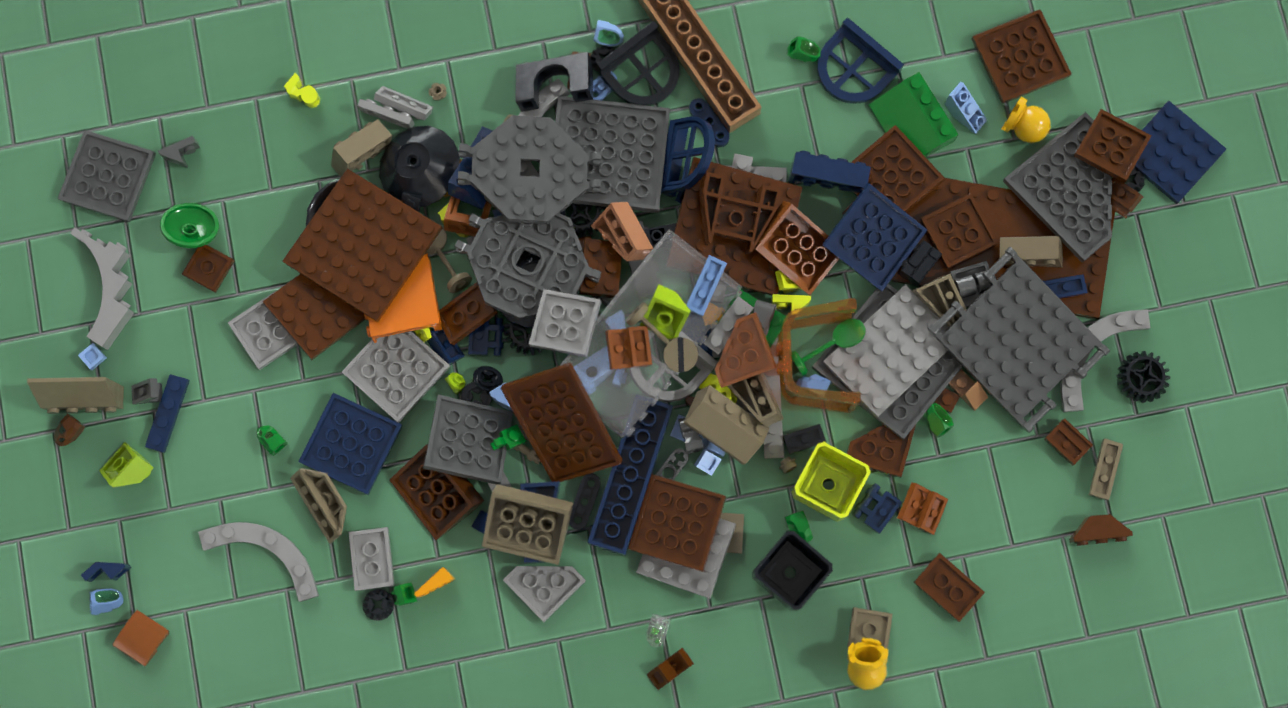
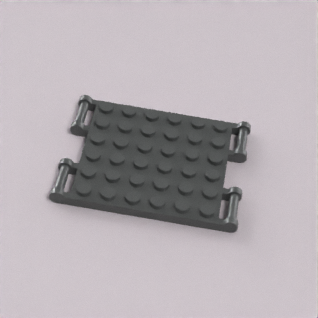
M1008 247L1005 250V254L989 270H985L982 273V276L991 286L966 311L957 301H954L951 304V308L935 324H931L928 330L980 382L1026 432L1030 433L1034 429L1033 426L1050 409L1053 410L1057 406L1047 394L1071 370L1084 379L1087 376V372L1103 356H1107L1110 350L1098 340L1017 255L1016 251ZM1011 259L1014 263L996 280L994 275ZM957 313L960 317L942 334L940 329ZM1095 347L1098 351L1080 367L1078 363ZM1042 401L1044 405L1028 421H1025L1024 417Z

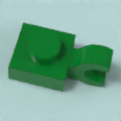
M516 424L499 433L500 437L494 439L490 445L493 451L503 446L510 450L524 444L526 439Z

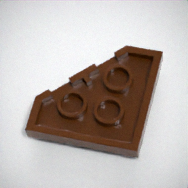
M881 425L851 441L847 454L867 464L869 469L901 478L915 426L902 440L890 429Z

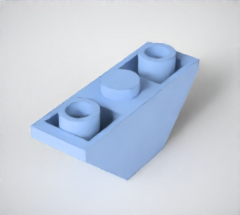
M960 82L949 94L945 106L956 120L976 134L987 119L965 84Z

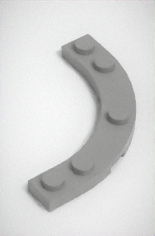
M558 78L539 92V109L520 112L518 116L542 117L552 106L558 103L559 96H568L570 92ZM523 160L520 162V176L539 177L532 161Z
M1148 309L1115 313L1096 321L1088 329L1100 342L1117 333L1150 329ZM1093 347L1088 352V354L1078 363L1080 367H1082L1085 364L1088 356L1095 347ZM1071 370L1060 381L1063 413L1084 410L1081 378Z
M243 522L227 523L198 532L203 551L238 542L253 543L270 550L280 558L289 570L299 602L319 596L311 567L306 558L292 541L279 532L262 525Z

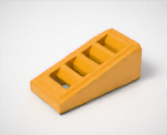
M442 567L414 595L418 598L423 597L454 581L455 578L446 568Z

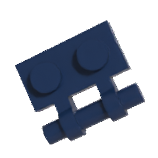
M496 318L495 325H490L489 319L469 334L468 355L488 356V348L494 349V356H501V349L504 348V343L502 342V333L505 329L503 318ZM489 332H495L494 342L489 341Z
M874 483L871 489L868 488L865 492L866 496L861 503H857L855 506L856 510L852 515L859 519L862 513L865 514L867 518L863 523L880 534L902 502L888 491H885L881 497L877 494L881 487ZM874 499L877 501V504L871 511L867 506Z

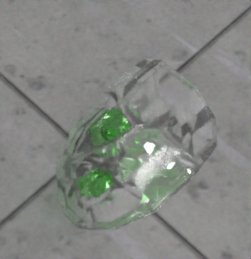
M652 614L646 633V640L650 646L657 648L664 643L671 619Z

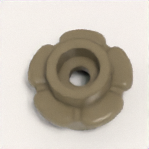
M434 83L429 89V95L436 101L443 100L447 95V88L444 84Z
M785 458L780 462L781 466L779 469L784 474L794 470L797 467L796 459Z

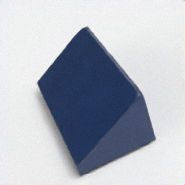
M443 328L438 331H430L431 338L427 340L428 344L450 366L465 356L457 344H450Z

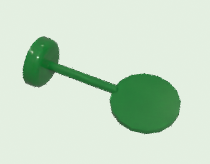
M857 319L845 320L834 329L833 340L803 358H800L796 351L790 352L789 355L802 376L808 373L804 362L834 344L842 348H850L857 345L865 336V325Z

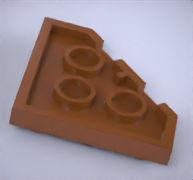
M757 312L736 320L721 358L714 369L721 388L777 368Z

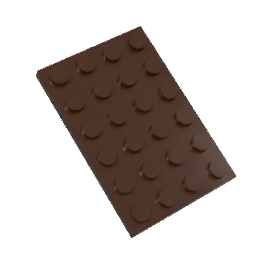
M571 362L502 385L501 390L552 482H563L622 463V458Z

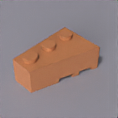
M628 202L610 203L591 225L593 229H597L602 233V237L605 240H609L613 244L612 247L626 261L643 260L653 250L649 239Z

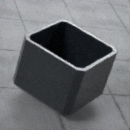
M786 531L752 571L753 580L788 610L798 611L831 574L833 567L829 560L796 532ZM787 567L795 569L796 575L794 578L786 577L785 569Z

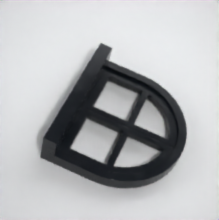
M655 21L651 22L602 59L595 67V71L613 93L628 104L645 106L659 104L670 96L678 83L680 74L678 58L672 47L657 31L659 26ZM653 41L665 57L647 70L635 56V53ZM629 59L641 75L623 88L611 74V71ZM667 60L670 74L667 84L662 88L650 73ZM645 78L656 91V94L638 96L627 90Z

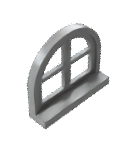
M648 330L649 341H650V339H651L655 334H654L652 331ZM680 331L678 337L688 338L696 345L698 350V360L695 366L700 371L688 384L674 374L665 362H660L652 354V361L659 368L648 381L643 378L639 367L629 368V372L636 387L646 396L661 402H675L690 396L715 369L718 361ZM666 372L683 388L675 391H662L654 388L653 385Z

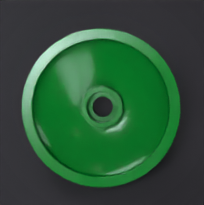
M182 203L169 208L163 214L160 221V229L165 239L170 243L183 248H197L207 245L214 240L219 231V221L215 213L206 206L196 203Z

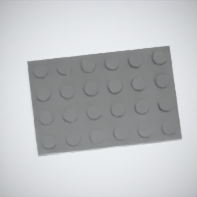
M905 284L864 323L866 333L861 342L850 348L838 347L823 361V364L878 418L948 350L928 330V327L931 324H935L939 318ZM945 324L940 329V332L943 334L949 327Z

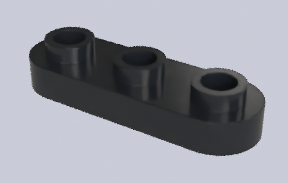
M586 474L581 480L569 525L575 530L584 529L589 521L601 486L600 478L596 474ZM590 480L595 482L593 487L588 486ZM582 499H588V504L582 505ZM576 517L582 518V522L580 524L575 523Z

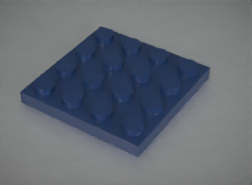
M1168 101L1142 129V131L1152 136L1138 159L1135 168L1141 170V173L1149 182L1175 204H1178L1227 149L1172 102Z
M867 183L822 246L879 291H883L901 267L903 260L907 259L927 229L875 187Z
M333 393L298 462L318 472L327 473L329 477L369 495L403 425Z

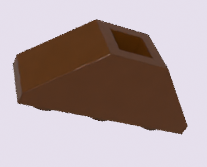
M1110 514L1096 515L1085 518L1069 541L1070 543L1076 542V546L1088 545V541H1095L1096 544L1108 543L1107 539H1115V542L1127 541V537L1133 536V532Z

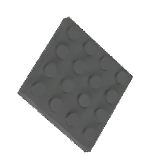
M84 130L57 199L130 222L156 153Z
M438 395L423 468L500 485L507 448L503 446L493 451L490 443L500 437L499 433L511 427L513 412Z

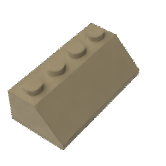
M710 385L697 391L683 422L742 465H745L762 446L769 431V427L764 426L758 419Z

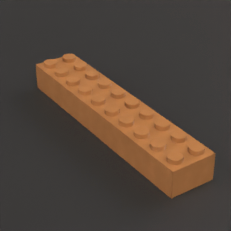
M638 0L652 22L655 21L657 23L659 32L672 47L678 60L729 134L761 114V105L688 0Z

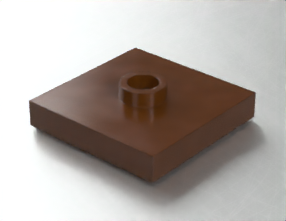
M204 245L196 249L182 275L216 293L235 260L208 245Z

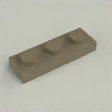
M1105 438L1102 440L1088 495L1104 500L1110 499L1123 448L1122 443Z

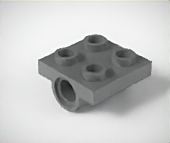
M987 261L949 273L965 307H970L991 286L982 276L985 270L990 269Z

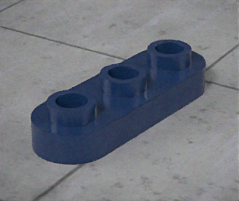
M696 98L692 100L689 105L690 114L705 121L711 119L713 123L710 125L715 136V146L719 148L725 147L730 138L727 129L704 99ZM696 105H701L702 108H701V109H696L695 106H696ZM722 134L724 137L719 139L717 135Z

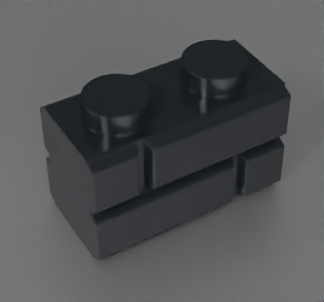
M923 241L920 245L917 244L911 252L913 254L911 258L903 260L900 267L899 275L915 287H918L942 255L941 252L933 248L926 241Z

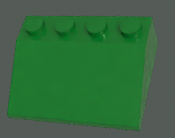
M920 72L903 80L868 105L885 133L896 125L925 157L951 144L958 136L957 131Z

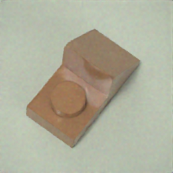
M962 369L948 384L974 411L988 398L980 382L977 381L975 383Z

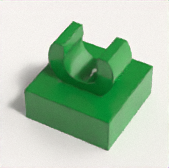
M412 583L395 586V590L391 592L392 595L396 594L398 601L394 602L395 605L402 606L417 602Z

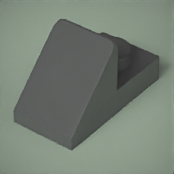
M192 135L158 150V153L164 160L188 168L183 155L194 153L200 146Z
M149 378L131 386L132 404L161 401L162 384L157 383V378Z

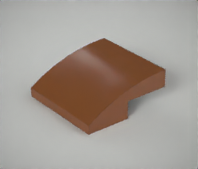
M647 326L605 331L610 370L652 365Z
M911 482L897 518L934 535L948 499L917 483Z
M136 610L112 645L145 667L157 653V648L168 636L169 630Z

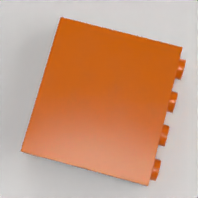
M428 253L423 256L379 322L364 314L365 319L369 321V326H366L368 337H371L374 343H377V338L430 327H433L435 331L442 330L432 265Z

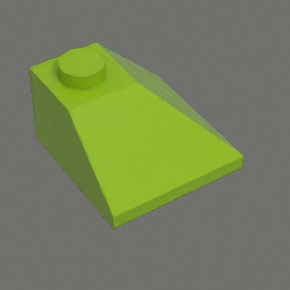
M658 284L648 305V311L643 317L666 338L672 340L678 337L690 314V309L677 292ZM641 321V323H640L639 326H646V325Z
M124 442L99 472L110 486L119 487L141 483L151 474L153 466L128 443Z

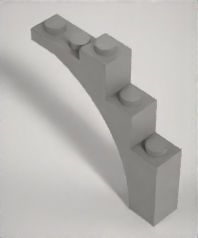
M74 227L70 234L86 244L91 250L99 266L103 286L100 311L86 337L108 350L134 314L129 309L131 305L122 300L132 283L127 280L129 277L120 271L130 255L125 252L127 248L117 242L115 245L110 241L108 244L100 239L95 241L90 238L92 236L91 233L83 228L79 231Z

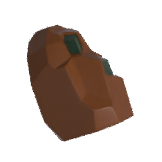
M66 414L55 429V443L59 446L69 445L80 436L85 426L72 415Z

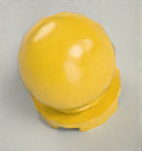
M1021 96L1011 111L1008 120L1004 123L1002 130L1007 133L1010 129L1014 130L1015 135L1021 141L1027 143L1039 142L1050 131L1049 115L1041 107L1035 105L1027 106V99Z
M863 638L861 642L856 644L854 642L851 643L848 648L849 664L847 670L850 681L862 690H874L881 686L887 676L888 649L881 646L880 641L871 638Z

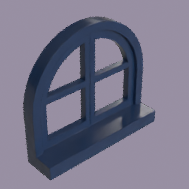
M847 17L842 22L839 30L823 46L821 56L818 58L817 73L823 88L832 97L845 103L858 104L868 102L880 95L902 71L904 64ZM844 38L863 52L851 66L832 52ZM829 55L847 70L835 84L831 81L827 72ZM868 57L887 72L875 86L871 85L856 72ZM853 75L867 86L869 90L861 93H850L841 90L840 87Z
M696 116L670 120L661 194L668 197H676L677 192L690 189L706 173L715 148L714 132L707 121ZM688 128H691L688 149L685 150ZM699 128L704 137V147L693 149L696 129ZM702 155L698 166L688 176L691 157ZM686 158L682 180H679L682 160Z

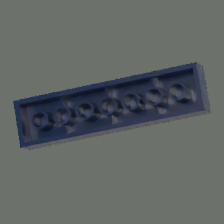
M635 395L618 448L622 463L613 466L589 536V545L626 556L649 480L673 411L672 405L641 395Z

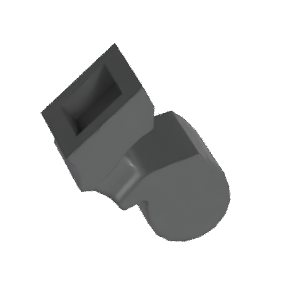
M685 418L678 419L682 438L685 439L686 454L689 455L703 451L704 446L699 433L683 423Z

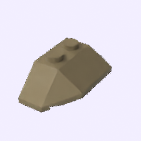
M301 468L290 479L327 541L331 544L342 535L347 506L327 473Z

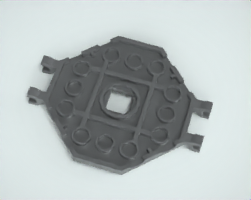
M512 115L475 146L470 147L467 144H459V157H472V175L467 172L458 171V185H472L476 190L478 189L485 196L484 198L503 214V217L508 222L548 224L558 213L563 212L576 198L582 196L585 192L600 193L601 180L587 181V164L600 166L601 152L587 154L549 117ZM523 160L537 161L539 163V177L520 176V162Z
M560 213L548 224L508 222L503 215L482 219L475 214H471L469 225L479 228L471 246L460 240L455 245L456 252L468 255L485 304L519 320L537 315L544 289L578 295L577 293L585 277H588L595 283H598L601 278L600 271L589 267L571 218ZM523 250L540 257L533 272L516 266Z

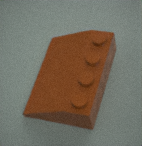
M783 201L777 208L754 248L809 296L839 260L822 246L828 235L793 204Z

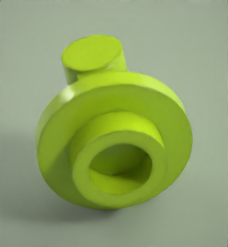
M453 372L445 378V381L455 394L460 393L465 387V380L458 373Z

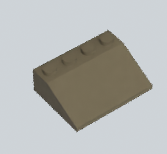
M107 377L27 379V383L39 407L50 414H58L59 410H66V413H78V410H85L86 413H97V410L115 413L117 409H123L124 386Z
M497 484L491 495L482 547L559 565L573 502Z

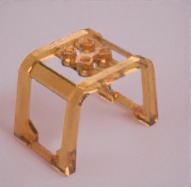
M850 298L794 309L785 317L776 345V356H779L777 375H780L781 395L790 404L852 413L859 405L861 392L828 391L796 385L792 377L791 330L822 324L841 323L852 319V313H855L857 309L856 299ZM818 314H824V315H819V316H814V317H809V318H804V319L795 320L796 318L807 317V316L818 315Z

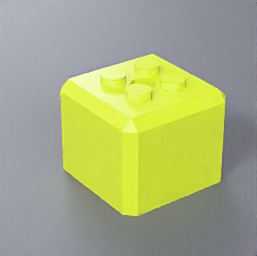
M825 442L819 443L814 448L792 489V496L797 501L836 522L843 520L848 516L870 474L869 466ZM826 479L832 480L834 483L833 489H825L823 481Z

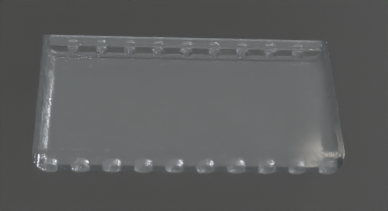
M668 229L597 318L587 357L568 354L560 364L572 363L603 424L622 439L625 435L628 438L636 429L633 425L637 420L641 422L648 414L645 411L648 406L651 405L653 407L660 398L657 396L661 390L666 391L672 383L670 378L673 374L677 376L680 372H675L668 368L663 358L666 344L650 330H648L652 365L610 370L605 331L639 326L641 320L635 325L630 326L626 323V319L641 303L645 302L649 305L658 284L677 292L684 303L687 304L707 260L705 256L671 229ZM723 271L703 317L690 312L678 337L688 338L695 345L701 346L707 339L706 332L709 329L713 331L719 323L717 318L721 314L724 316L731 307L728 304L732 299L736 300L743 293L740 290L742 286Z

